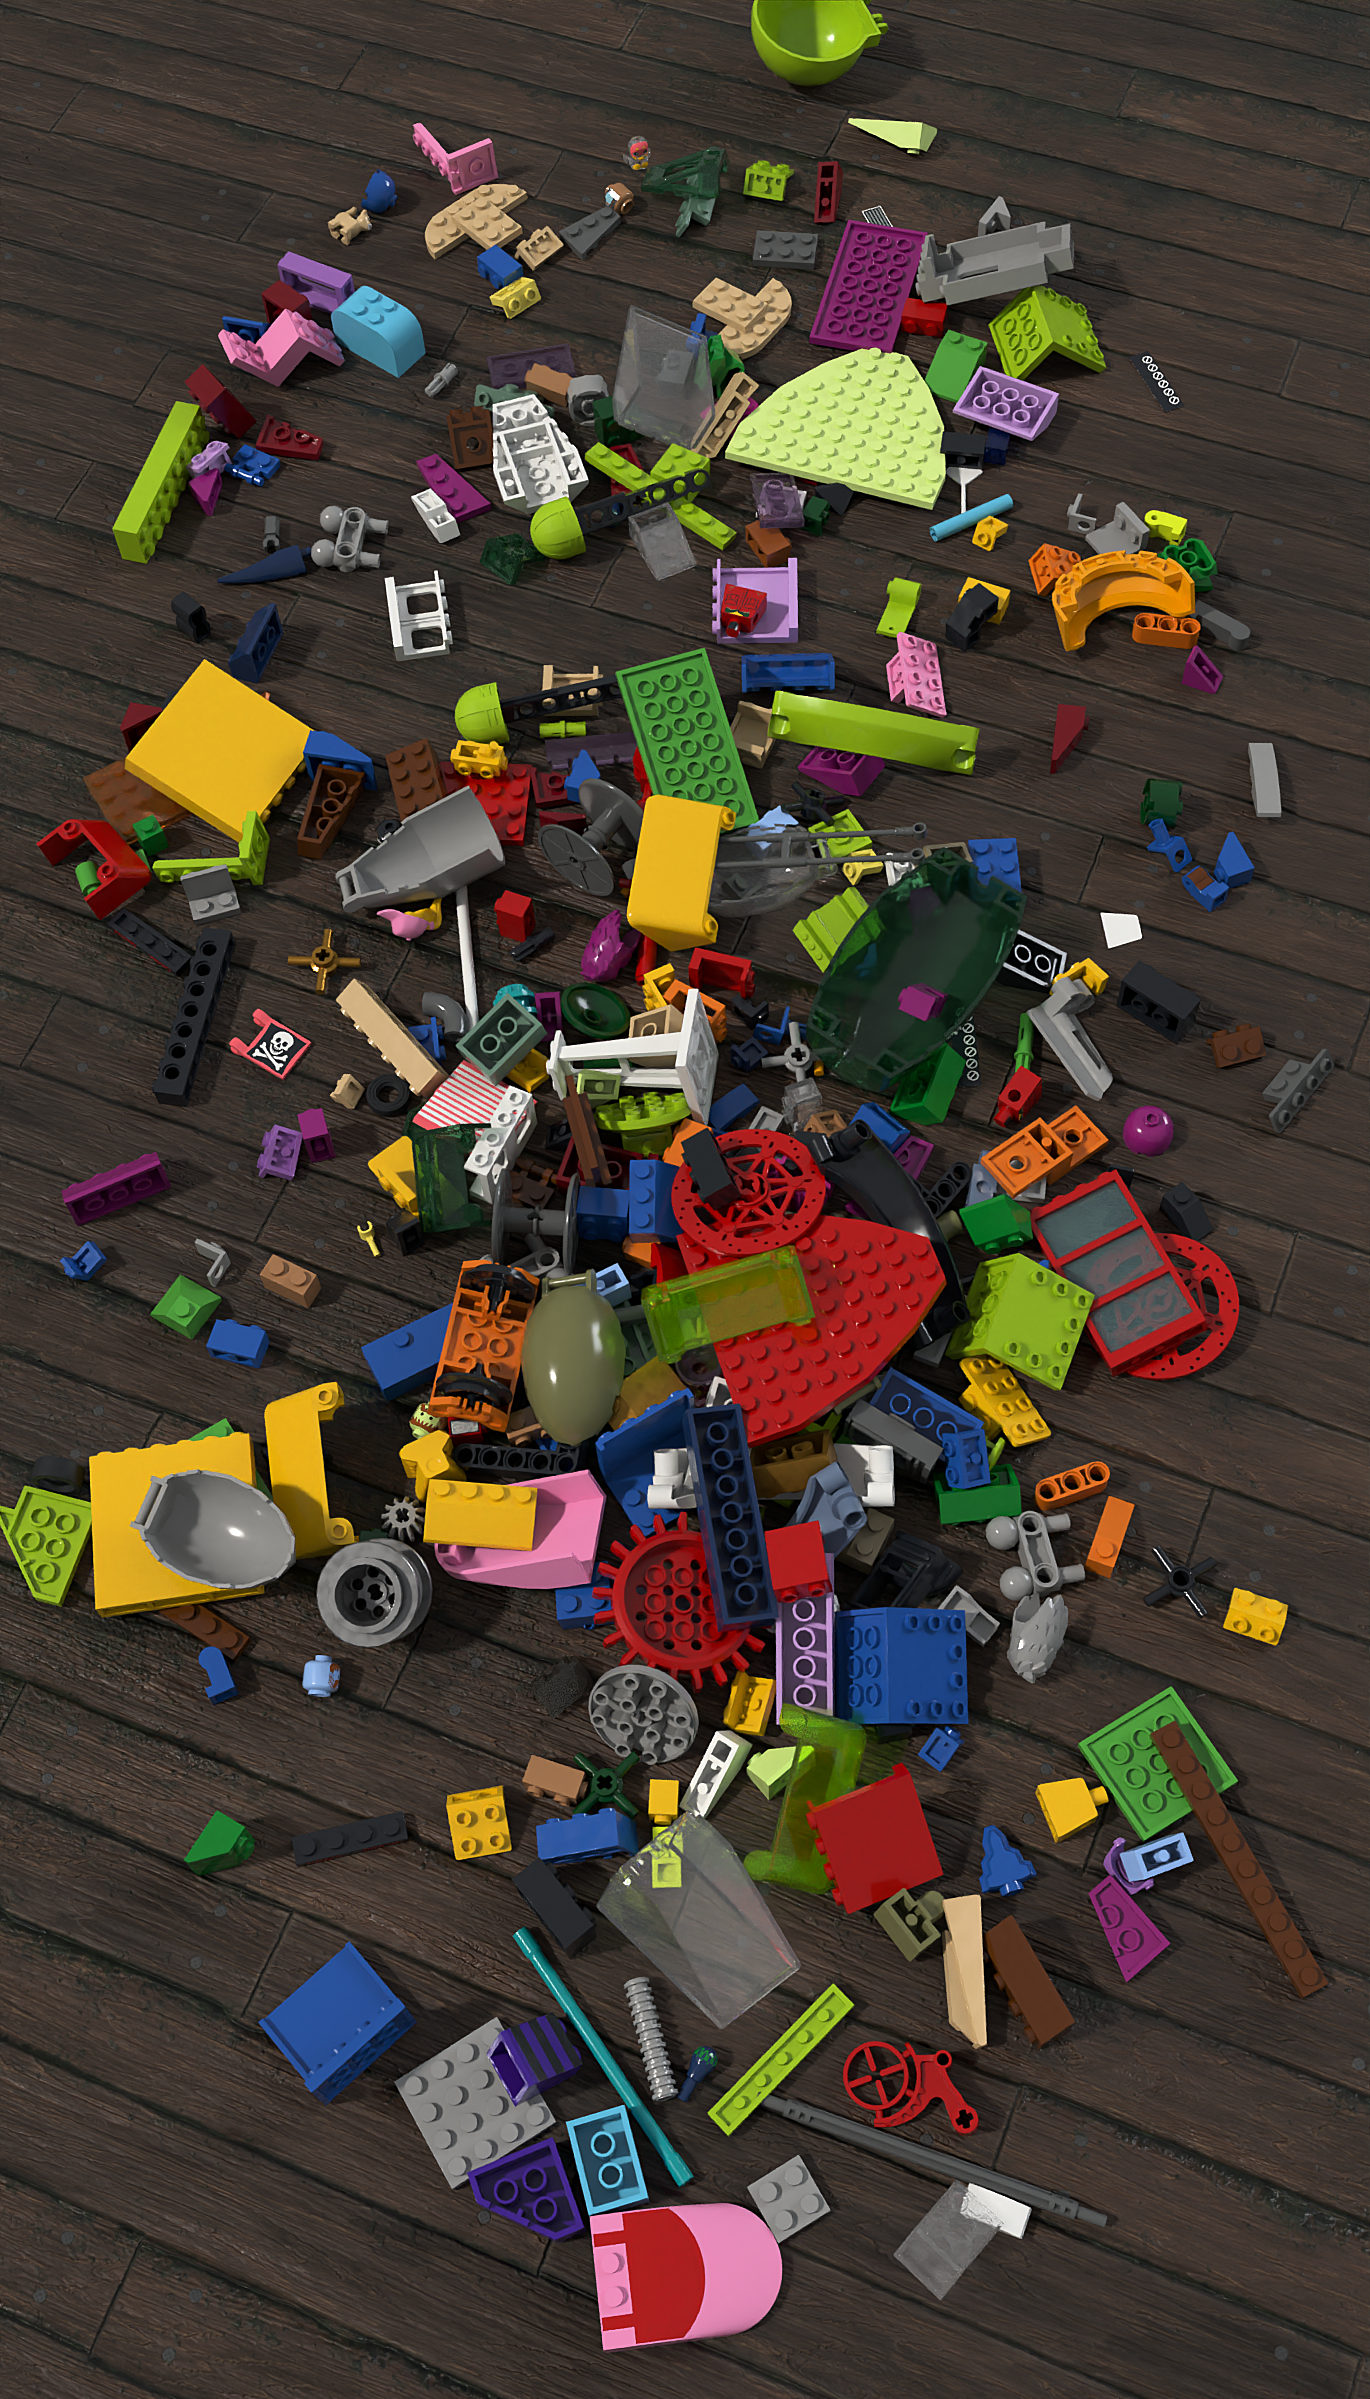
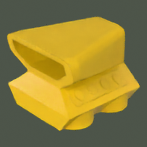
M437 1430L403 1446L399 1452L407 1477L416 1478L415 1493L418 1500L422 1503L427 1501L430 1479L467 1481L465 1471L453 1460L454 1447L450 1435L445 1430Z

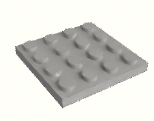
M497 2017L394 2081L452 2190L469 2181L467 2172L506 2157L557 2124L541 2094L516 2107L514 2106L486 2054L499 2033L504 2031Z

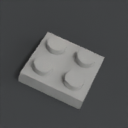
M799 2155L747 2187L778 2244L831 2211Z

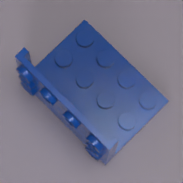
M689 1388L673 1392L663 1403L651 1405L641 1416L636 1419L630 1418L626 1420L619 1429L614 1432L604 1433L595 1442L602 1480L631 1524H636L647 1539L656 1534L653 1528L655 1515H661L666 1528L678 1521L681 1512H687L688 1515L697 1509V1507L687 1509H649L647 1499L648 1486L653 1485V1476L655 1474L654 1451L658 1449L686 1448L681 1419L687 1409L695 1408L694 1395Z
M882 1607L835 1612L837 1725L889 1723L968 1724L965 1610Z
M349 1941L339 1953L265 2019H261L258 2023L306 2081L304 2084L310 2092L324 2105H327L412 2028L417 2021Z

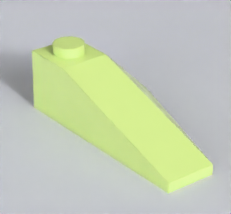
M849 118L848 121L852 125L906 149L908 154L919 155V151L927 152L937 134V128L919 122Z

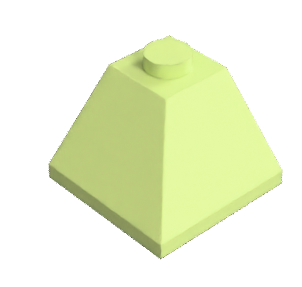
M809 1745L768 1749L763 1754L758 1752L747 1763L749 1765L747 1767V1776L766 1798L770 1800L811 1765L812 1749Z

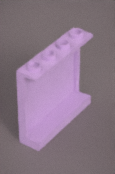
M788 558V567L721 568V561L717 559V568H713V582H717V586H713V599H717V603L712 604L713 617H717V621H712V634H717V644L798 643L797 558ZM726 583L767 593V609L751 633L740 631L739 635L733 638L726 634V628L721 625V608Z

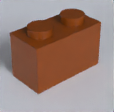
M769 516L745 526L746 542L765 568H773L788 561L790 550L792 549L791 542L787 537L783 536L779 525L776 522L774 523Z

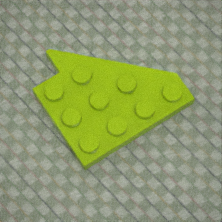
M25 1485L15 1509L0 1506V1526L33 1597L37 1601L62 1607L92 1532L91 1502Z

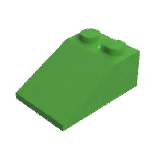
M948 330L937 349L924 380L931 394L957 403L980 366L983 367L986 362L987 342Z

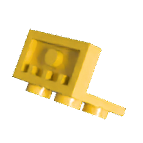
M670 963L644 974L645 985L642 986V989L646 996L644 1004L648 1011L667 1006L662 996L675 980V971Z
M503 1785L447 1795L446 1807L456 1860L511 1851L512 1844L505 1810Z

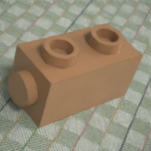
M534 363L532 369L527 371L524 382L526 383L527 390L535 391L538 393L537 395L544 397V399L566 407L568 403L567 389L570 385V380L573 378L566 373L551 370L546 365Z
M535 1755L531 1756L522 1780L528 1794L538 1798H543V1795L552 1797L555 1803L569 1807L570 1804L578 1806L580 1798L585 1799L589 1788L585 1772Z

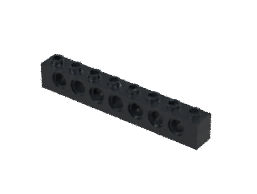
M203 927L201 936L197 937V950L195 956H192L190 960L191 970L189 976H186L184 979V993L178 999L177 1016L172 1019V1032L165 1041L166 1052L164 1058H161L159 1061L158 1078L154 1079L152 1084V1093L155 1094L159 1104L180 1107L188 1106L236 945L230 930Z

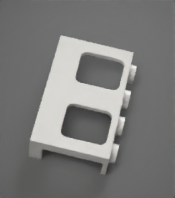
M434 571L435 581L396 587L394 577L385 578L393 645L397 662L450 654L449 645L453 644L451 631L446 630V627H450L449 614H444V610H448L446 596L442 597L441 593H445L444 580H439L438 571ZM432 593L437 595L439 606L437 611L415 615L408 613V597ZM430 628L442 629L444 641L442 646L423 649L413 648L411 637L413 631Z
M513 1086L508 1087L464 1165V1169L478 1174L469 1190L470 1195L491 1204L494 1203L501 1169L506 1168L509 1172L512 1170L516 1159L520 1156L537 1125L532 1094ZM526 1110L527 1117L524 1119V1121L520 1124L517 1131L515 1132V1128L520 1118L522 1117L524 1111Z

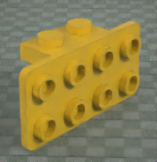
M407 1136L401 1137L368 1162L369 1169L377 1176L384 1190L390 1191L394 1195L395 1201L401 1208L405 1207L406 1210L416 1216L420 1225L426 1231L432 1230L465 1205L464 1197Z
M989 1354L971 1356L960 1361L959 1365L971 1382V1385L958 1399L966 1412L984 1422L981 1429H984L985 1436L989 1440H993L1003 1430L1014 1447H1020L1047 1439L1051 1435V1431L1045 1421L1041 1418L1005 1363Z

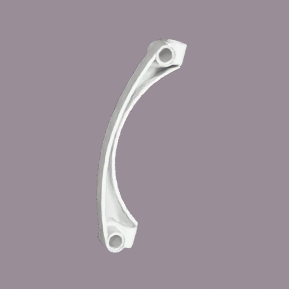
M833 1443L837 1454V1462L845 1471L862 1507L894 1506L893 1447L887 1445L871 1446ZM687 1449L655 1450V1474L653 1476V1485L648 1486L647 1494L649 1509H687L697 1507L693 1487L684 1485L689 1466ZM806 1489L799 1493L788 1492L778 1494L776 1497L773 1498L763 1497L758 1498V1500H802Z

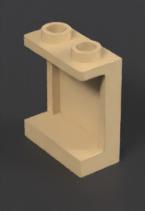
M544 665L542 691L603 678V674H599L598 666L593 667V674H554L553 665ZM592 688L588 691L589 695H596L599 693V689ZM568 695L569 699L574 698L573 695ZM547 698L543 701V704L551 705L555 700ZM603 702L544 716H598V706H602Z
M739 701L737 705L738 711L730 729L741 763L762 769L776 739L767 737L772 709H766L750 702Z

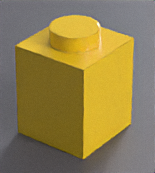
M650 1779L648 1814L649 1819L654 1820L655 1824L670 1825L672 1821H678L679 1781Z

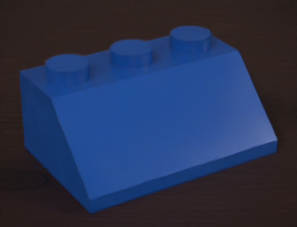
M630 1160L629 1235L632 1243L678 1242L676 1236L682 1234L683 1230L674 1215L671 1193L674 1178L680 1168L679 1166L658 1160Z

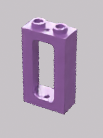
M289 251L277 265L280 279L283 283L290 285L299 294L305 295L310 302V307L332 314L334 310L355 292L351 274ZM301 277L306 278V279H309V280L314 281V282H317V283H320V284H322V285L328 286V287H330V288H333V289H335V291H334V290H331V289H329V288L320 286V285H318V284L312 283V282H310V281L304 280V279H302Z

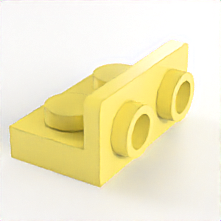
M520 277L490 296L492 305L502 307L507 318L512 319L541 300V296L535 280Z

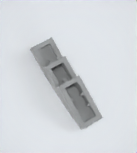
M1249 743L1248 754L1251 763L1249 772L1252 780L1251 793L1257 817H1281L1280 789L1273 744Z

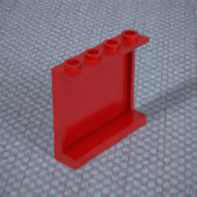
M903 1763L892 1766L894 1775L814 1807L810 1800L806 1801L809 1813L805 1814L811 1830L816 1829L818 1838L814 1839L818 1853L820 1856L824 1855L827 1862L823 1864V1869L829 1881L833 1880L835 1888L831 1889L833 1898L837 1906L842 1905L847 1914L894 1896L903 1888L908 1890L944 1875L911 1774Z

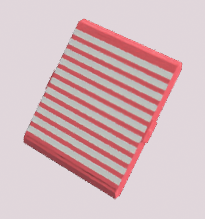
M463 1060L448 1079L436 1089L434 1095L417 1113L412 1122L471 1155L510 1085L500 1081L495 1086L472 1064ZM533 1099L534 1107H535L536 1104L538 1103V1101H536L535 1099ZM526 1110L524 1111L522 1117L520 1118V1120H519V1122H518V1124H517V1126H516V1128H515V1132L517 1131V1129H518V1127L520 1126V1124H521V1123L524 1121V1119L527 1117V1115H526Z

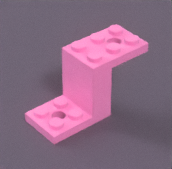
M287 309L280 314L256 344L250 340L245 341L236 333H230L224 329L218 334L231 364L277 387L281 385L309 351L339 367L345 361L341 354L342 350L337 345L334 339L335 336L329 329H323L314 321H308L299 313H293Z

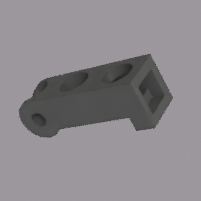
M1198 600L1195 603V613L1186 616V618L1197 620L1200 623L1201 631L1228 643L1231 649L1240 651L1247 647L1250 629L1243 623Z

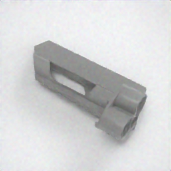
M1064 977L1054 983L1051 988L1053 995L1026 1013L1084 1094L1099 1101L1105 1090L1110 1086L1113 1076L1075 1014L1090 1008L1095 1003L1094 995L1083 980L1077 979L1072 982L1069 977Z

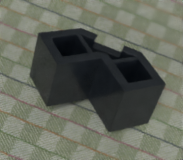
M980 583L972 589L966 590L946 622L945 638L964 653L980 641L982 625L997 613L999 597Z

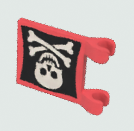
M257 1009L253 1013L254 1022L264 1028L249 1047L240 1039L233 1038L229 1043L231 1051L247 1058L284 1080L311 1046V1042L273 1020L264 1011Z

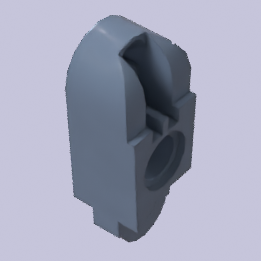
M981 1150L978 1164L974 1163L972 1166V1176L967 1182L964 1208L991 1199L996 1194L997 1181L980 1163L981 1158L991 1151Z

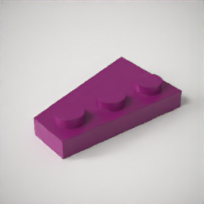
M1109 1875L1088 1894L1127 1983L1170 1945V1942L1117 1881Z

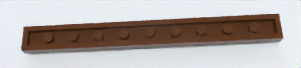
M1176 1721L1152 1732L1149 1737L1300 1998H1304L1329 1984Z

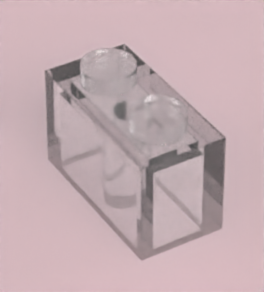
M813 1077L784 1087V1097L782 1098L784 1121L786 1124L790 1123L793 1131L800 1130L806 1126L813 1114L822 1112V1096Z

